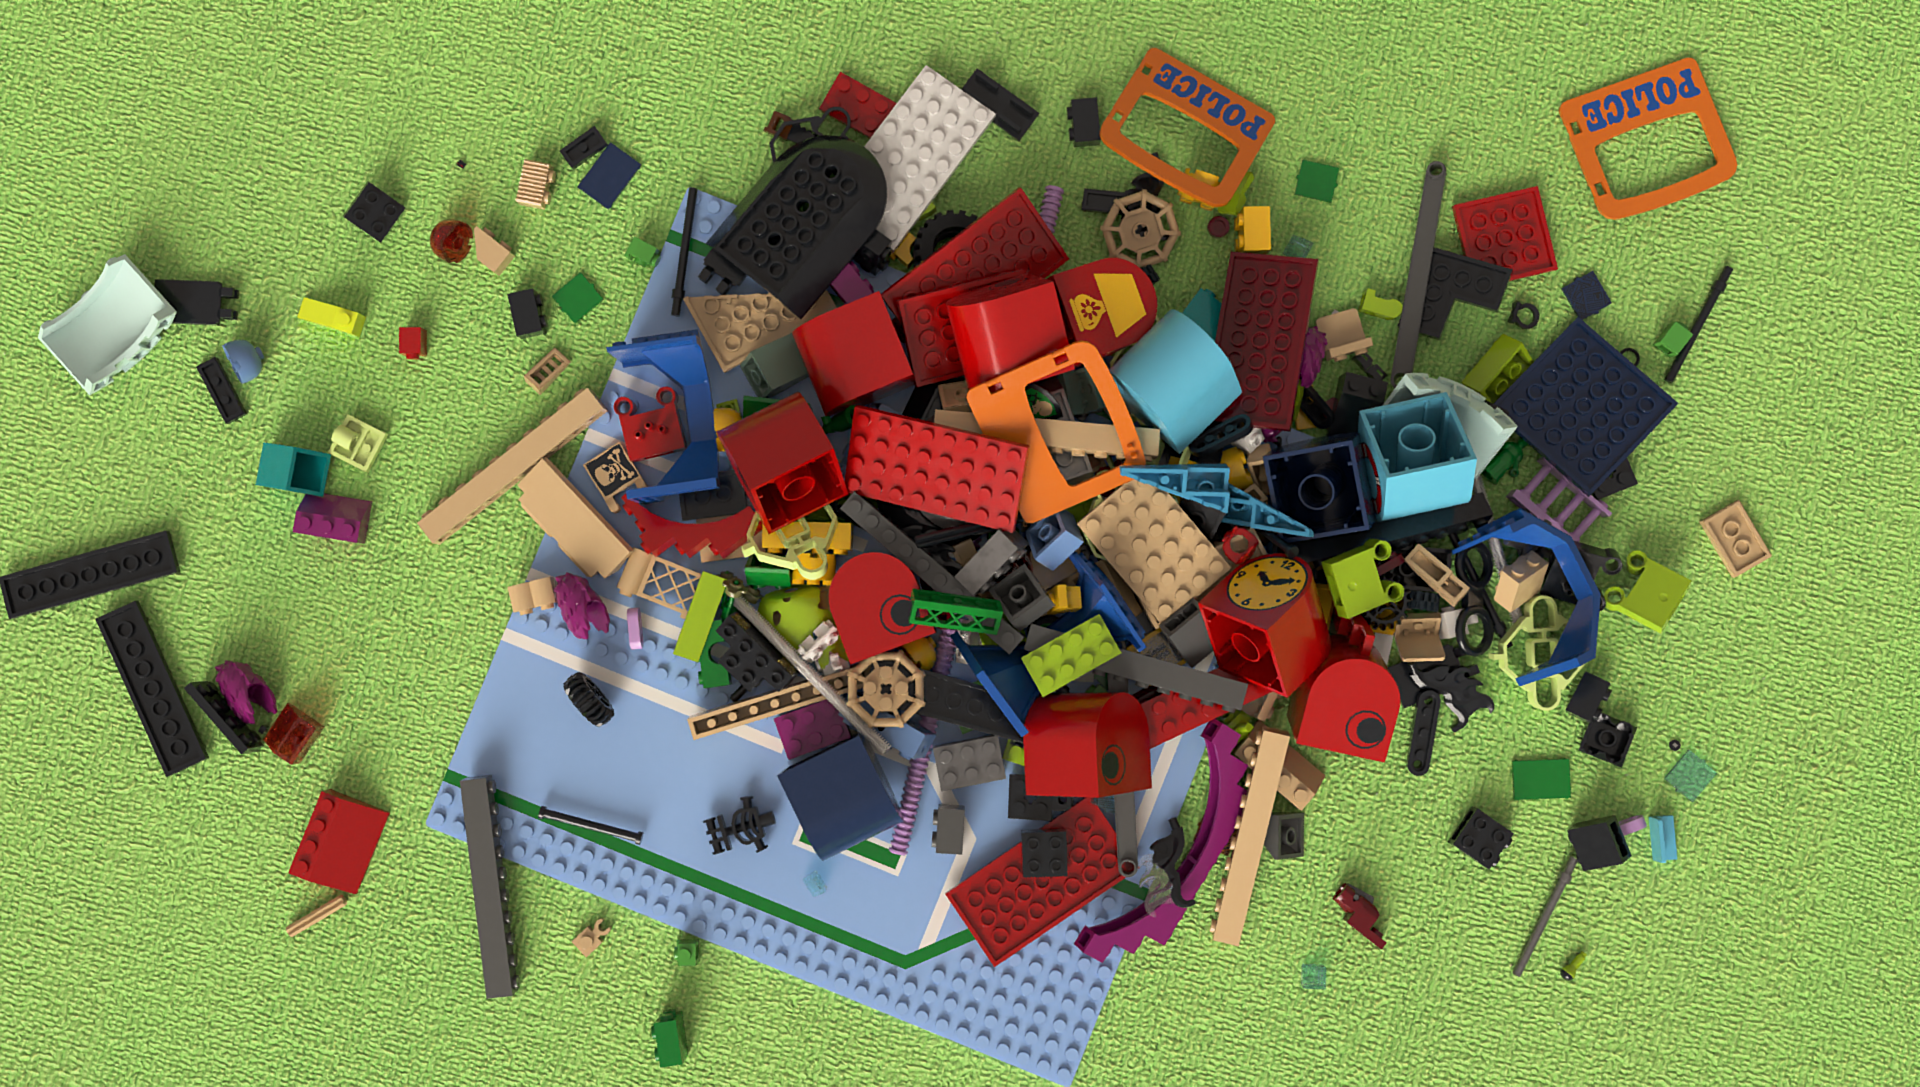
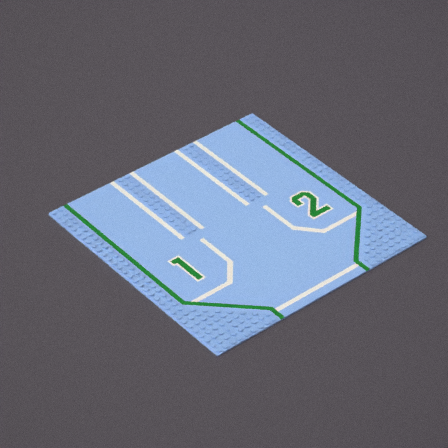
M688 188L660 253V262L653 270L624 342L632 344V338L698 329L710 378L714 409H716V404L737 399L743 418V397L757 396L740 365L726 373L723 372L684 300H682L680 317L671 315L673 298L671 296L672 289H675ZM700 190L697 191L683 289L685 290V297L721 295L717 292L716 288L724 278L715 273L708 284H705L698 276L706 267L704 265V258L712 249L706 242L737 207L735 204ZM851 260L859 269L860 278L862 280L866 278L873 286L874 293L880 291L881 294L907 274L888 266L883 272L880 270L875 276L870 272L864 271L860 264ZM747 275L740 287L733 285L726 295L768 294L769 292ZM829 286L826 290L836 307L845 305ZM885 303L910 365L902 325ZM1111 355L1103 358L1108 369H1110V362L1113 359ZM616 360L600 399L608 411L589 426L568 480L632 548L636 547L644 550L640 545L643 541L639 537L642 532L634 523L638 519L634 514L629 516L622 507L625 502L621 497L626 494V490L638 489L636 484L634 483L614 496L621 507V511L615 514L608 508L583 464L618 442L622 444L627 452L619 415L614 410V403L618 398L627 397L631 399L637 406L636 414L665 408L656 399L657 391L665 386L672 388L679 396L677 405L688 447L690 439L682 389L655 366L641 365L623 368L622 363ZM1085 366L1078 367L1075 370L1084 368ZM810 377L770 398L782 400L796 392H800L806 402L810 403L813 409L812 412L821 427L823 426L821 417L825 416ZM915 385L879 399L874 403H882L902 414ZM666 392L662 397L663 402H670L673 395L671 392ZM629 402L621 405L620 410L622 413L630 410ZM1104 410L1089 414L1083 421L1085 423L1113 424ZM1074 417L1075 422H1081L1076 417ZM1138 421L1133 423L1134 427H1141ZM1291 428V432L1282 431L1276 436V438L1278 436L1282 438V446L1315 438ZM851 429L844 432L826 434L835 450L839 463H841L844 457L842 452L847 443H850ZM1267 442V444H1270L1271 450L1277 448V445ZM1229 444L1223 447V451L1235 446ZM685 450L634 462V465L649 487L657 486ZM725 451L719 452V472L734 470ZM1191 453L1189 460L1197 463L1198 457ZM1111 456L1113 462L1118 460L1116 456ZM1243 465L1244 469L1247 468L1248 472H1250L1248 465ZM679 494L668 495L663 502L640 504L651 513L664 519L684 524H696V520L682 521ZM746 494L747 507L750 506L755 512L756 510ZM1266 495V497L1268 498V505L1273 507L1271 496ZM1022 523L1016 524V527L1019 529L1020 535L1024 538L1026 537L1025 532H1021ZM854 525L853 551H848V555H836V572L848 560L863 553L879 552L897 557L867 531L863 530V528ZM545 532L525 583L553 577L556 586L558 582L555 577L565 575L566 572L586 578L590 587L599 595L607 608L610 618L609 632L598 631L592 622H589L588 639L575 637L568 629L558 603H554V608L541 610V607L533 608V613L521 616L520 612H512L430 810L426 825L467 843L460 780L467 777L492 775V780H495L496 783L494 798L499 806L497 822L501 825L502 830L499 839L500 845L504 848V858L1059 1085L1070 1087L1125 949L1114 944L1110 954L1102 963L1083 953L1074 945V942L1085 925L1092 927L1109 922L1144 903L1158 868L1156 864L1152 863L1154 851H1151L1149 847L1155 841L1168 837L1171 834L1172 828L1168 820L1174 817L1177 818L1205 750L1206 743L1200 735L1208 722L1150 749L1152 788L1134 791L1139 866L1136 874L1132 877L1124 878L994 967L945 893L1021 841V830L1039 829L1050 822L1045 820L1008 818L1009 775H1025V766L1002 759L1006 779L941 792L933 748H930L932 753L928 756L930 761H927L928 768L925 769L927 774H924L925 781H922L924 786L921 788L922 794H919L921 799L917 802L919 807L916 808L917 815H914L916 820L913 821L914 828H911L913 833L909 836L911 841H908L910 846L906 849L908 854L903 856L889 851V847H892V844H890L891 840H893L892 834H895L894 827L822 861L805 835L777 777L785 768L834 745L831 744L788 760L774 718L803 707L693 740L687 721L689 716L733 703L730 696L742 684L731 675V685L703 688V684H700L698 679V671H701L700 662L697 663L673 654L685 619L680 617L681 613L632 594V597H628L619 593L620 589L617 588V584L627 560L619 571L605 579L600 573L593 577H587L560 549L555 538L548 536ZM987 533L980 536L982 539L978 544L980 548L988 541ZM1270 541L1267 545L1263 546L1267 554H1272L1273 543ZM674 544L658 556L702 574L703 570L713 575H720L721 572L729 571L734 573V576H737L738 579H741L745 587L749 586L745 576V565L749 557L701 563L700 551L689 558L686 553L681 555ZM828 551L827 554H833V551ZM949 551V552H948L949 557H950L952 560L956 561V558H955L953 552H950V551ZM1093 554L1089 556V559L1091 558L1094 563L1098 562L1097 557ZM658 561L655 562L653 571L656 577L668 573L665 564ZM1016 561L1015 565L1017 568H1019L1023 565V563L1021 561ZM668 566L669 569H670V571H673V570L676 569V568H673V567H671V566ZM679 570L672 573L676 586L688 581L685 572ZM914 573V575H915V577L917 578V581H918V583H919V585H920V588H921V590H922V587H921V584H920V577H919L917 574ZM650 574L648 581L654 579L652 574ZM689 574L690 579L696 578L695 576ZM669 575L657 579L662 592L674 587ZM699 579L692 581L695 590L697 588ZM655 581L646 584L643 593L650 596L660 593ZM820 581V585H812V586L821 587V586H828V585H822V581ZM690 583L678 587L682 600L694 595ZM775 586L758 588L763 597L767 593L778 590ZM791 588L786 591L797 590L798 588ZM675 589L663 594L667 603L674 604L680 601ZM661 595L655 597L663 601ZM722 598L713 621L723 620L720 617ZM689 599L684 602L687 611L689 610L692 599ZM758 599L756 604L750 603L752 605L750 608L754 607L752 610L756 609L755 611H758L761 599ZM681 603L675 605V606L680 607V608L683 609ZM639 607L644 646L643 649L632 650L629 643L627 609ZM1059 613V614H1056L1055 616L1058 617V618H1060V617L1063 616L1065 613ZM1027 626L1026 628H1024V632H1025L1026 638H1027L1028 626ZM935 627L937 632L928 636L933 639L936 647H939L938 641L941 640L939 635L942 634V630ZM813 632V637L816 640L818 637ZM1128 640L1125 641L1126 647L1132 644ZM726 641L716 643L711 649V656L717 663H719L720 658L731 647ZM1120 641L1116 642V644L1122 649V643ZM894 648L886 652H899V650ZM954 648L955 654H952L954 659L950 663L952 668H949L950 674L948 676L971 683L977 681L978 678L968 664L956 663V648ZM1214 651L1192 669L1203 672L1213 670L1212 664L1217 662ZM861 661L856 662V663L851 664V665H850V662H848V663H849V666H852V665H855V664L860 663ZM808 662L810 664L809 667L812 666L811 669L814 667V671L816 669L815 662ZM1187 663L1182 665L1191 668ZM577 672H581L600 688L614 709V716L608 723L597 727L578 711L565 693L563 683L567 681V678ZM799 673L789 685L807 679L802 673ZM764 679L759 686L754 687L750 692L747 691L739 700L775 690V688ZM1094 679L1093 682L1071 681L1066 685L1070 688V693H1084L1092 684L1096 686L1100 683L1097 679ZM1128 679L1129 694L1133 695L1144 689L1143 687L1136 686L1135 680ZM863 688L857 689V692H863ZM848 693L841 694L840 697L844 699L843 701H846ZM898 709V710H897L898 713H900V714H902V713L905 712L904 710H901V709ZM914 714L910 720L919 724V720H922V717L919 714ZM939 720L936 722L938 727L935 728L937 736L932 744L937 746L991 734L977 730L962 734L959 725ZM849 726L852 736L860 732L856 727ZM998 736L1001 755L1003 756L1008 739ZM871 744L899 807H901L900 800H903L901 795L905 792L903 787H906L904 782L908 779L906 774H909L910 760L898 754L900 751L893 747L886 754L882 755ZM1025 795V799L1029 801L1028 803H1032L1033 800H1037V796ZM753 796V799H751L752 807L757 806L760 815L773 811L776 824L764 827L766 835L762 840L765 845H768L766 849L756 853L757 848L754 842L748 845L742 844L733 834L729 835L732 845L731 850L727 851L723 840L720 842L725 851L716 855L712 854L714 849L712 844H709L712 836L711 834L706 835L708 829L703 820L715 817L714 822L717 828L720 827L717 816L722 814L726 827L732 826L733 814L738 809L743 808V800H740V797ZM1060 797L1062 802H1067L1066 797ZM1073 797V805L1085 797ZM1100 797L1107 799L1098 798L1097 806L1116 832L1115 813L1111 812L1115 811V809H1109L1115 807L1099 805L1103 804L1099 803L1103 801L1114 802V799H1108L1114 797ZM939 804L965 806L962 855L936 853V847H932V833L937 831V825H933L934 809H938ZM541 806H546L549 810L636 833L639 831L644 832L641 844L638 845L635 844V841L552 819H539L538 814ZM1053 811L1052 820L1064 811ZM749 812L746 813V821H749ZM742 813L737 815L736 824L741 823ZM750 829V830H749L750 833H751L754 837H756V835L753 833L752 829ZM721 831L716 832L717 838L722 836ZM740 832L744 839H748L744 832Z

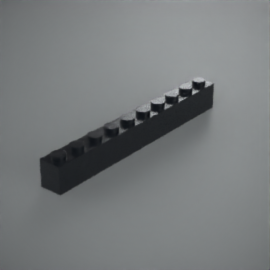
M1483 492L1473 494L1468 503L1381 522L1376 520L1369 530L1290 542L1288 544L1298 547L1299 553L1297 557L1307 562L1311 570L1316 569L1319 571L1323 570L1321 562L1362 546L1368 539L1373 538L1387 541L1391 549L1396 548L1400 550L1410 544H1423L1429 539H1442L1452 533L1462 534L1468 529H1477L1488 524L1494 514ZM1377 545V547H1376V549H1375V553H1376V554H1377L1378 551H1379V546H1378V545ZM1279 549L1278 553L1285 554L1283 550Z

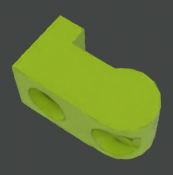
M1370 288L1363 291L1358 312L1385 320H1393L1402 313L1403 307L1400 301L1376 297V290Z

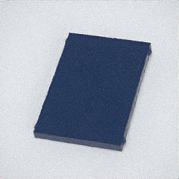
M610 142L581 183H579L578 188L609 210L642 165Z

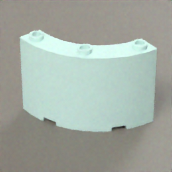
M124 254L118 258L113 257L106 262L99 279L89 291H86L77 303L55 319L45 321L40 326L38 339L82 388L91 395L114 381L112 377L121 370L126 373L144 358L161 340L159 334L163 329L166 330L170 327L177 311Z
M1406 373L1383 406L1447 392L1477 458L1474 480H1476L1518 426L1500 408L1493 409L1485 403L1486 398L1458 382L1441 376L1438 379L1429 378L1426 373Z

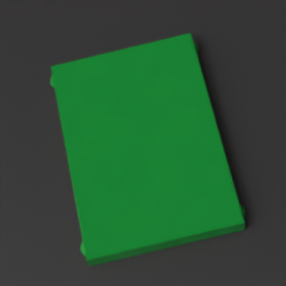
M1569 759L1512 761L1514 800L1571 798Z

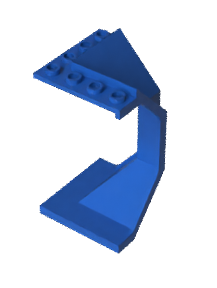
M698 329L632 338V344L615 342L612 343V347H606L607 352L619 360L623 368L653 365L677 384L683 391L690 445L657 486L626 490L627 499L643 505L663 502L668 495L720 488L719 451L714 428L713 398Z
M1519 508L1477 528L1478 533L1472 535L1473 540L1469 537L1458 542L1459 547L1452 550L1453 554L1492 537L1551 548L1578 600L1550 660L1515 678L1519 687L1582 666L1596 658L1601 594L1570 535Z
M1074 551L1069 556V559L1079 573L1076 586H1080L1082 608L1077 612H1066L1046 628L1066 633L1100 614L1115 642L1128 640L1140 653L1146 648L1142 641L1145 638L1143 635L1146 633L1116 587L1092 559L1087 560L1082 552L1078 554ZM958 631L950 636L975 676L1019 735L1023 737L1029 733L1023 722L1040 691L1021 657L1028 653L1027 650H1024L1026 642L1018 645L1011 654H1008L999 645H969L963 640Z

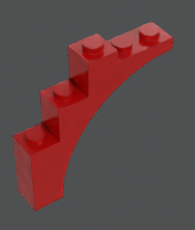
M627 494L621 497L625 502L622 507L628 515L634 514L638 519L634 523L642 532L639 535L643 541L640 545L647 554L652 553L655 557L674 544L681 555L686 553L689 558L708 545L715 556L720 554L725 559L748 541L746 534L755 514L752 508L748 506L737 514L719 521L704 524H684L670 521L651 513L639 503L628 500ZM761 520L758 523L754 536L762 531Z

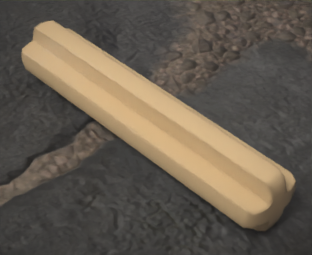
M343 895L337 896L286 927L288 935L293 937L346 906L347 901Z

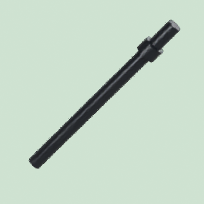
M692 187L689 188L676 283L675 289H672L671 296L673 298L671 315L680 317L682 300L685 298V290L683 289L698 191L697 188Z
M1725 266L1718 280L1714 281L1711 287L1712 291L1690 331L1693 336L1674 360L1664 379L1666 382L1673 383L1719 295L1724 293L1727 287L1726 282L1733 268Z
M1456 533L1449 534L1448 537L1454 549L1458 548V542H1460ZM1466 555L1465 570L1469 578L1476 582L1479 576L1468 555ZM1483 588L1484 608L1490 614L1493 621L1494 633L1498 634L1501 639L1506 634L1507 627L1504 621L1500 620L1485 588ZM1511 641L1508 643L1507 648L1513 646Z

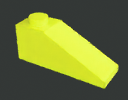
M305 297L297 316L299 319L360 337L366 317L360 313Z

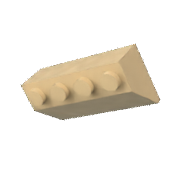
M1260 720L1255 722L1252 731L1235 746L1232 752L1240 761L1247 764L1251 770L1253 768L1250 765L1252 752H1257L1258 747L1255 744L1257 731L1261 732L1262 727L1266 726ZM1288 744L1277 792L1302 811L1315 796L1326 775Z

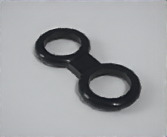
M1483 542L1456 553L1454 563L1457 578L1470 588L1462 598L1463 610L1459 613L1456 620V640L1459 647L1467 655L1474 657L1483 655L1490 648L1494 635L1493 621L1490 614L1484 609L1483 588L1489 583L1493 573V559L1488 547ZM1472 548L1480 553L1483 561V572L1476 582L1472 581L1465 571V557ZM1472 614H1476L1481 619L1484 628L1483 639L1477 647H1473L1468 642L1465 633L1466 622Z

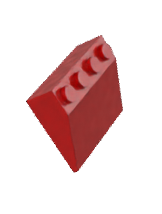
M332 789L321 791L288 873L309 882L357 894L390 812Z

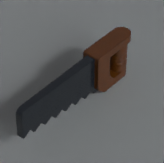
M774 111L768 126L763 131L774 136L780 119L784 120V122L792 121L789 116ZM800 124L786 126L779 136L780 139L789 140L796 144L803 140L817 137L815 133L812 134L811 130L806 131L805 127L801 128Z

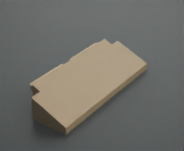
M547 457L542 458L517 485L524 492L518 499L521 502L522 508L548 536L555 538L560 549L587 577H593L598 573L604 579L619 571L634 551Z

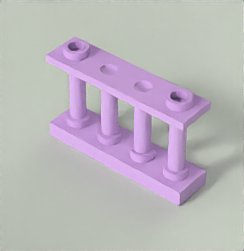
M1543 457L1537 460L1543 467L1523 490H1511L1506 496L1518 508L1543 521L1545 519L1549 520L1553 527L1570 535L1577 542L1580 541L1582 534L1599 515L1603 518L1609 517L1612 514L1605 502L1600 499L1596 500L1592 495L1589 497L1585 495ZM1550 472L1559 482L1540 504H1535L1530 500V494ZM1567 487L1575 494V497L1556 518L1552 519L1546 514V509ZM1584 501L1592 510L1573 532L1568 533L1563 528V523L1579 504Z

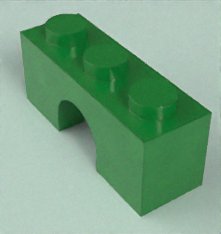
M724 620L713 621L698 661L701 664V671H698L699 683L703 684V688L732 684L731 674L720 663L715 662L711 656L712 647L718 642L725 641L716 632Z

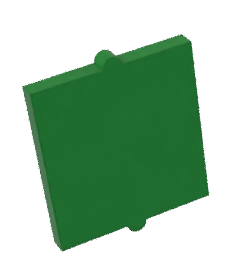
M1302 160L1300 172L1296 176L1297 185L1294 195L1331 203L1334 190L1338 186L1336 181L1339 168Z
M581 272L552 295L561 307V311L565 312L575 324L604 300L595 290V285L593 283L590 284Z

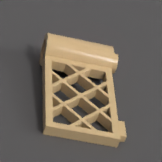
M633 547L634 551L629 556L617 584V588L620 589L619 593L628 597H632V594L680 612V617L685 619L688 611L684 602L692 599L693 596L682 600L678 587L690 583L692 591L695 593L692 581L700 579L701 574ZM658 561L665 564L668 573L656 577L653 571L655 562ZM668 566H671V567L676 568V569L673 570V571H670V569H669ZM679 570L685 572L688 581L676 586L672 573ZM650 574H652L654 579L648 581ZM689 574L695 576L696 578L690 579ZM669 575L674 587L662 592L657 579ZM655 581L660 592L653 596L643 593L646 584ZM675 589L680 601L674 604L667 603L663 594ZM661 595L663 601L655 597ZM681 603L683 609L680 608V607H677V606H675V605Z

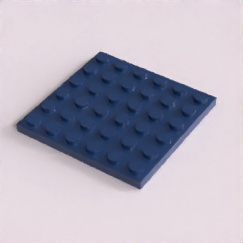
M1577 317L1494 404L1509 412L1507 416L1518 426L1514 431L1589 497L1679 403L1583 320Z

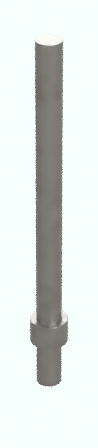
M1570 856L1563 872H1559L1557 876L1559 880L1512 972L1514 975L1521 977L1566 884H1570L1572 880L1571 874L1578 862L1577 859Z

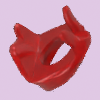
M1238 526L1226 532L1222 539L1224 542L1222 549L1225 555L1235 564H1242L1249 560L1259 545V541L1254 534L1244 528H1238ZM1242 535L1248 540L1246 551L1242 553L1232 551L1230 541L1234 536Z

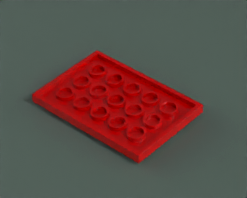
M1025 269L896 300L916 387L964 375L946 302L964 292L1025 274Z

